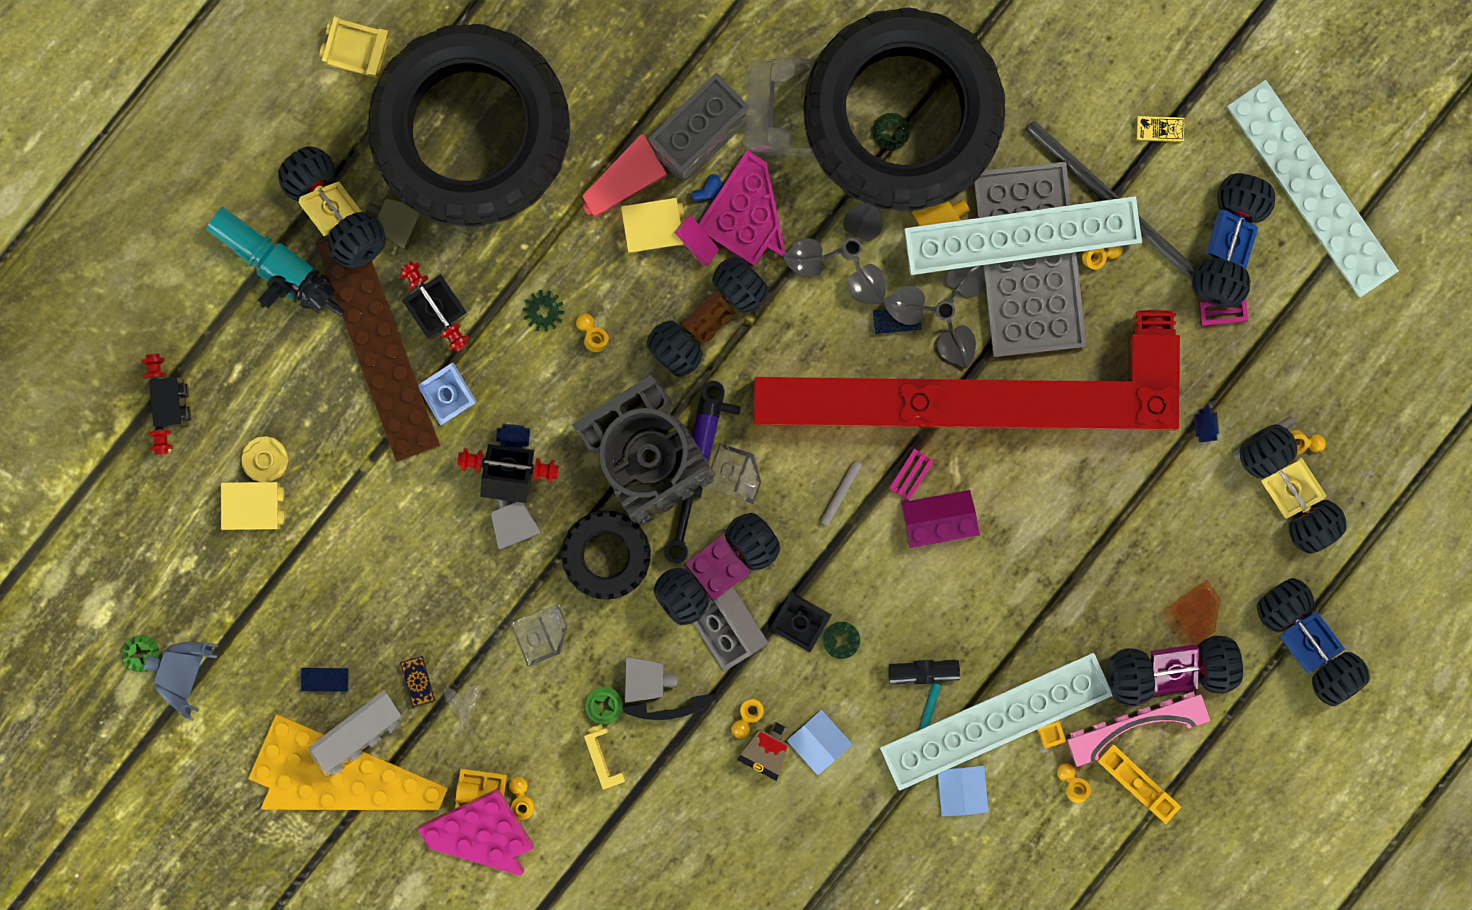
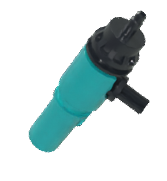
M221 207L213 216L206 230L247 261V265L250 267L254 265L257 274L267 281L268 289L258 299L262 308L267 307L269 309L279 297L284 298L287 296L291 300L293 299L294 303L301 301L300 306L303 309H312L317 314L321 313L325 307L339 316L344 314L345 311L331 300L336 290L329 285L327 277L324 275L318 277L320 271L315 270V268L283 244H273L269 236L265 238L225 207Z

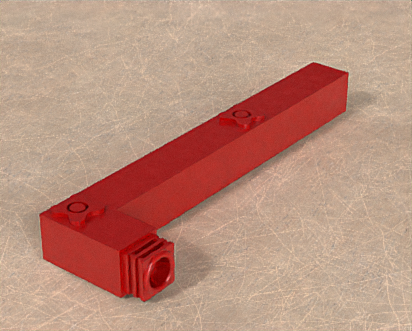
M1139 310L1133 314V319H1135L1133 327H1135V330L1128 339V381L755 377L754 426L1179 430L1180 335H1176V329H1174L1176 313L1168 310Z

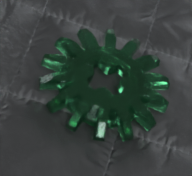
M539 290V297H536L534 293L530 294L533 300L529 301L526 299L525 302L529 304V308L523 307L522 310L529 313V315L524 316V320L529 318L532 320L528 326L531 327L535 323L537 324L536 331H539L540 327L544 326L545 332H548V325L551 324L553 329H555L554 321L562 322V319L558 318V314L565 313V311L558 309V307L564 305L563 302L556 303L559 296L556 294L552 299L550 297L551 291L549 290L546 296H543L542 290ZM542 304L545 307H550V311L547 312L548 316L545 318L543 315L537 314V311L540 310L539 306Z

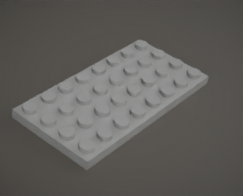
M1066 162L985 170L974 182L978 218L1071 205ZM1076 252L983 265L993 358L1087 347Z

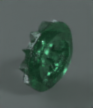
M885 113L878 117L873 125L874 140L884 149H898L909 138V125L906 119L897 113ZM889 121L893 128H901L895 132V140L892 139L890 134H881L888 129Z
M836 622L826 629L823 636V645L827 653L832 657L846 659L857 652L860 646V635L857 629L850 623ZM848 632L846 641L850 647L840 645L835 649L837 639H835L833 634L842 636Z

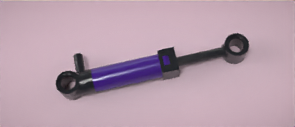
M709 381L703 385L692 430V437L701 449L703 456L707 459L708 464L721 411L739 415L741 409L738 405L723 402L725 390L723 385L717 381ZM711 386H715L720 390V395L716 399H710L706 394L707 389ZM701 486L693 490L694 494L683 500L675 539H672L665 548L666 559L671 563H682L688 556V549L684 538L694 496L699 498L702 496L703 488ZM672 546H681L683 555L680 558L674 559L670 556Z

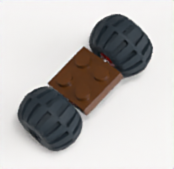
M740 257L728 258L718 265L714 271L712 282L723 295L720 296L715 291L682 323L687 329L686 332L676 322L669 320L655 326L649 334L647 340L648 349L673 375L677 377L685 376L697 368L701 362L703 352L692 338L695 337L703 345L705 342L710 341L715 336V332L723 325L729 323L732 316L736 313L728 305L729 302L740 312L747 313L760 307L766 299L768 286Z

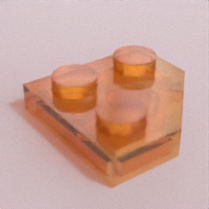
M1205 580L1168 608L1192 642L1198 645L1215 632L1221 599L1210 583Z

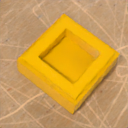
M1059 720L1037 729L1044 749L1067 742Z

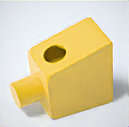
M962 199L954 205L947 201L926 209L913 211L911 216L918 226L961 221L960 217L968 213L970 209Z

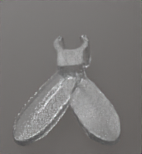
M473 684L469 687L463 702L453 689L446 687L444 689L445 699L460 718L459 735L463 737L462 730L467 727L471 731L470 736H473L474 731L471 727L469 716L477 702L479 686Z

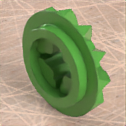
M137 635L126 641L122 649V660L129 669L135 672H147L149 670L143 668L144 664L139 657L132 658V655L138 652V646L141 650H150V652L144 655L143 661L145 664L148 655L159 658L160 650L152 638L145 635Z
M597 688L589 694L586 700V712L590 719L598 724L606 725L613 723L620 717L623 710L621 696L612 688ZM609 696L608 705L614 711L605 710L599 715L601 707L595 700L603 702Z

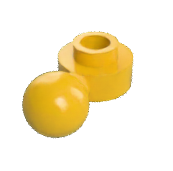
M1116 246L1084 251L1082 261L1085 266L1093 270L1100 269L1105 265L1107 257L1110 259L1119 258L1123 253V247Z
M583 313L579 315L576 319V326L580 331L586 332L584 338L586 348L592 352L603 351L609 340L608 334L603 329L594 328V318L590 314Z
M1291 431L1294 438L1297 439V455L1304 453L1307 448L1314 453L1324 450L1326 441L1323 436L1314 434L1308 439L1302 431Z
M748 699L742 704L740 709L742 719L735 721L731 727L732 734L736 738L742 739L747 737L750 732L749 724L757 722L762 718L764 706L757 699ZM755 706L757 713L750 714L748 708Z
M1069 763L1061 764L1057 769V775L1060 780L1068 783L1066 787L1067 797L1074 803H1083L1091 793L1089 783L1084 779L1075 778L1076 770L1073 765Z
M517 776L511 779L509 783L510 791L516 795V798L512 801L511 809L518 819L525 820L532 816L535 804L532 798L525 795L528 788L527 781L523 777ZM525 805L527 807V810L525 812L519 811L518 806Z

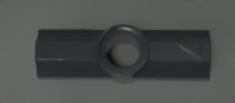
M959 660L913 661V663L888 664L890 684H933L935 681L960 680Z

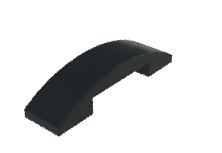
M716 693L693 696V706L647 712V705L644 703L624 706L622 708L624 713L637 718L648 720L676 719L703 709L716 699Z

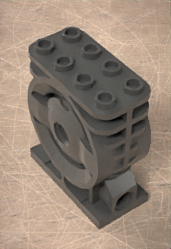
M716 72L648 138V141L655 148L658 160L678 180H688L741 130L748 118L745 112L750 106Z
M652 374L572 424L575 431L580 434L588 450L600 454L602 470L613 487L615 495L620 499L623 508L629 514L630 520L642 525L651 522L654 519L653 515L658 512L664 513L673 508V503L680 498L685 500L694 494L693 490L699 486L703 488L711 484L715 476V472L710 468L707 459L701 453V449L695 443L685 425L670 414L672 401L667 395L662 382ZM643 403L647 406V408L635 409ZM675 427V430L667 435H664L657 431H645L636 435L627 445L625 451V462L615 467L617 463L623 460V452L625 446L630 440V438L634 436L636 433L648 428H658L665 431H669ZM649 452H655V460L651 463H647V454ZM683 452L680 467L676 475L668 483L655 488H646L635 485L630 490L626 488L637 480L645 484L663 482L673 474L678 463V454Z

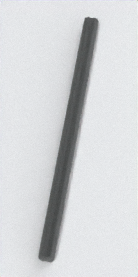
M1032 121L1027 126L1026 131L1060 162H1066L1067 168L1103 201L1120 199L1036 121ZM1139 216L1141 236L1192 281L1196 267Z

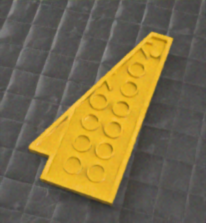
M276 714L248 778L269 788L261 807L264 810H439L448 791V788L364 751L355 761L351 762V760H348L344 763V769L335 776L330 774L326 777L309 755L308 749L309 746L325 734L279 714Z

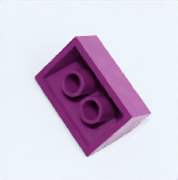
M970 490L901 502L909 548L980 536Z

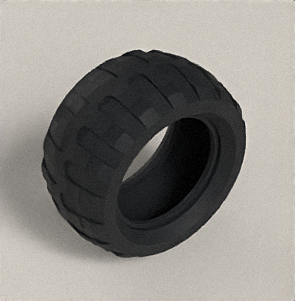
M909 7L887 11L881 10L868 14L866 17L840 30L820 52L810 72L803 105L804 125L809 146L823 172L849 196L884 210L918 211L950 201L981 176L990 164L1002 137L1005 123V92L996 64L973 33L942 14L930 13ZM912 56L926 60L943 71L957 91L961 106L959 132L946 150L928 161L918 164L901 165L881 160L868 152L859 143L850 128L846 112L848 92L853 82L866 68L885 58Z
M448 25L413 39L397 56L387 63L382 76L371 94L367 132L376 167L391 190L407 206L439 223L480 227L508 220L530 205L532 206L544 195V192L558 176L563 165L562 163L570 140V118L568 103L562 85L554 70L537 50L515 34L492 28L488 25ZM460 72H483L505 81L522 99L526 114V128L522 144L513 159L504 168L491 176L470 181L447 178L430 169L421 160L417 152L413 136L416 110L423 96L440 80Z

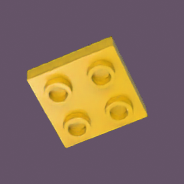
M461 768L456 791L455 808L497 788L505 796L507 775Z

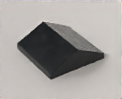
M791 592L770 630L811 652L832 614Z

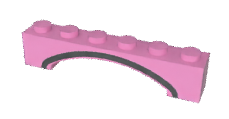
M1191 691L1182 694L1181 700L1173 702L1172 699L1159 702L1160 707L1151 710L1150 706L1136 710L1137 715L1128 717V714L1115 717L1114 723L1106 725L1104 721L1092 725L1093 730L1084 733V730L1080 729L1070 733L1071 737L1067 738L1066 741L1075 766L1078 767L1098 760L1099 752L1111 740L1139 725L1160 721H1173L1184 723L1185 728H1191L1209 722L1210 718L1202 695Z

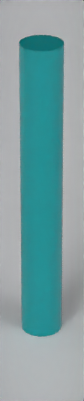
M933 683L918 730L930 725L941 688L939 684Z

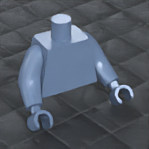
M195 641L181 642L170 645L167 650H164L161 659L149 655L146 658L143 668L156 672L154 683H156L155 689L159 695L179 711L182 717L191 721L194 720L190 716L193 710L198 712L199 709L189 705L185 699L189 698L202 655L204 657L216 658L217 655L212 654V648L218 647V644Z

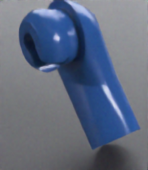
M717 174L708 176V182L704 189L692 191L694 202L713 199L717 195L722 184Z

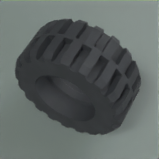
M595 511L581 517L568 530L562 543V566L568 580L577 590L592 598L609 600L629 594L643 581L651 562L649 541L641 526L632 522L625 514L615 511ZM601 533L617 535L624 541L628 549L626 566L620 573L612 577L595 575L585 563L584 551L587 543L594 536Z

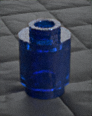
M1212 408L1198 409V414L1194 415L1196 437H1199V442L1218 441L1219 425L1217 412H1212Z
M502 423V428H497L496 442H501L500 446L522 449L523 446L529 447L530 428H525V425Z

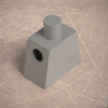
M496 499L500 509L491 512L499 550L541 534L540 528L524 503H512V501Z
M626 657L625 702L663 697L664 687H677L678 673H664V663Z

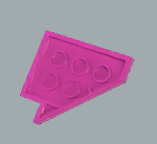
M747 150L699 222V226L711 239L754 267L767 247L781 257L785 254V248L767 162Z
M499 788L427 821L418 827L419 833L430 849L516 875L524 873V868L517 859V856L532 850L534 847L532 840Z

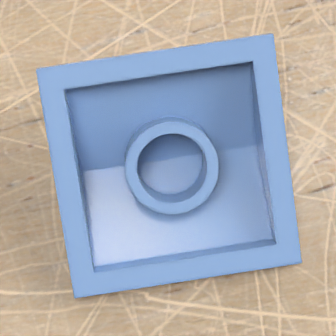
M454 363L449 364L418 385L420 392L440 426L464 413L477 403Z
M822 709L787 740L817 775L836 761L852 745Z
M984 765L949 768L938 773L941 816L988 813Z

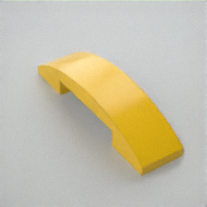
M1114 744L1097 760L1116 780L1165 824L1180 810L1181 806Z

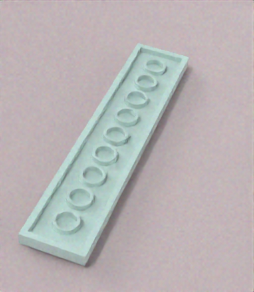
M1266 80L1227 106L1231 115L1359 298L1399 271Z
M1136 196L904 228L910 275L1142 243Z
M1091 653L880 747L900 791L1112 696V693L1095 654Z

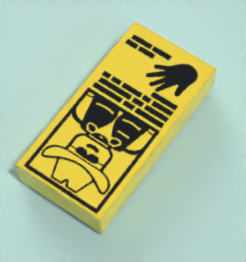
M1138 116L1136 140L1183 142L1184 118Z

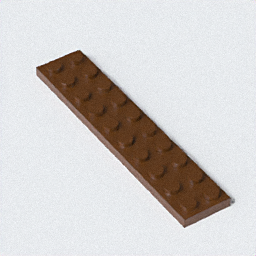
M328 239L316 243L330 284L336 290L334 295L337 303L345 311L342 315L396 462L441 446L373 261L359 268H347L339 264L332 257L328 246Z

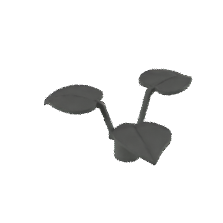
M861 202L847 212L843 220V228L847 233L854 234V236L847 239L841 248L822 255L823 249L819 242L811 238H804L794 243L784 254L783 259L786 265L793 272L804 277L817 276L824 269L822 260L842 254L845 259L855 261V268L857 270L848 278L847 288L850 295L860 302L877 305L881 304L884 300L886 283L882 271L873 264H867L861 269L859 265L860 258L858 257L862 251V244L858 237L863 241H871L877 238L882 230V218L879 209L873 205Z
M983 265L948 270L946 283L950 287L955 288L949 301H941L936 307L923 306L925 296L915 286H903L884 300L888 313L902 324L915 325L920 323L923 319V310L934 311L938 318L947 320L950 331L942 333L937 343L940 355L948 362L963 368H967L970 365L976 349L975 336L967 326L960 325L955 329L953 328L951 320L955 314L953 302L958 291L962 296L970 298L977 296L983 290L985 285Z

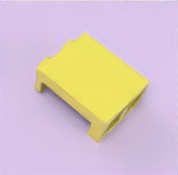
M334 16L333 22L329 21L326 34L329 35L327 43H323L319 56L322 57V62L330 66L378 79L390 37L389 31L380 28L379 30Z
M677 198L621 206L629 255L647 250L684 246V243L674 233L681 224L680 217H684L682 203H677Z
M278 482L221 483V530L280 529V525H284V511H280V501H284V487H280Z
M602 724L589 728L588 734L584 738L602 789L604 790L623 783L627 779L624 771L612 775L609 773L597 736L608 733L609 728H603Z

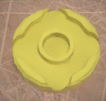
M267 436L257 437L250 441L242 453V467L246 475L258 482H273L279 479L286 471L289 462L288 452L284 445L277 439Z

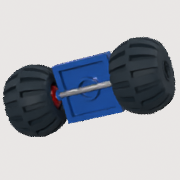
M1243 173L1229 175L1218 189L1217 201L1220 210L1218 211L1206 254L1213 258L1203 260L1196 267L1192 276V287L1195 295L1207 303L1221 307H1236L1246 299L1250 291V277L1246 268L1258 231V227L1251 223L1264 221L1271 214L1275 206V192L1272 185L1259 177Z
M1290 578L1276 586L1259 600L1257 604L1259 618L1268 629L1277 633L1283 632L1294 625V627L1280 636L1281 640L1307 675L1324 665L1312 677L1313 690L1322 702L1329 706H1337L1351 698L1368 684L1370 680L1369 669L1364 660L1352 652H1344L1337 656L1345 648L1318 612L1302 620L1313 610L1315 606L1314 596L1304 582L1296 578Z

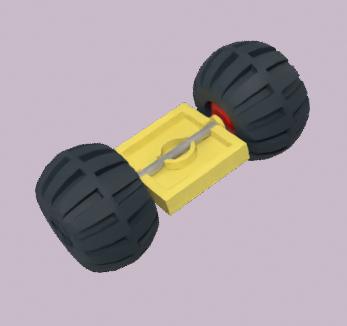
M312 146L298 149V151L288 156L279 168L278 179L283 192L291 199L298 201L323 236L329 235L328 246L330 253L339 264L354 269L373 261L381 253L386 242L382 224L374 216L362 212L339 181L333 183L336 175L335 166L326 152Z
M1278 424L1270 425L1252 435L1241 445L1239 453L1244 469L1256 478H1262V484L1285 519L1295 515L1289 522V535L1295 546L1306 553H1316L1342 537L1347 528L1345 515L1337 504L1330 500H1324L1327 495L1302 457L1293 461L1297 455V443L1293 434L1288 429Z

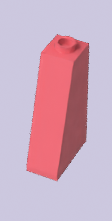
M644 134L640 135L582 196L585 202L581 204L587 215L593 214L594 218H597L667 177V173Z

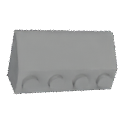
M733 587L713 602L707 595L709 606L706 613L700 620L694 622V625L723 671L728 670L769 644Z
M384 690L309 746V755L326 777L330 774L335 776L344 769L343 764L348 760L353 762L363 754L361 750L368 745L370 747L375 746L382 740L380 736L385 732L392 733L400 726L401 715Z

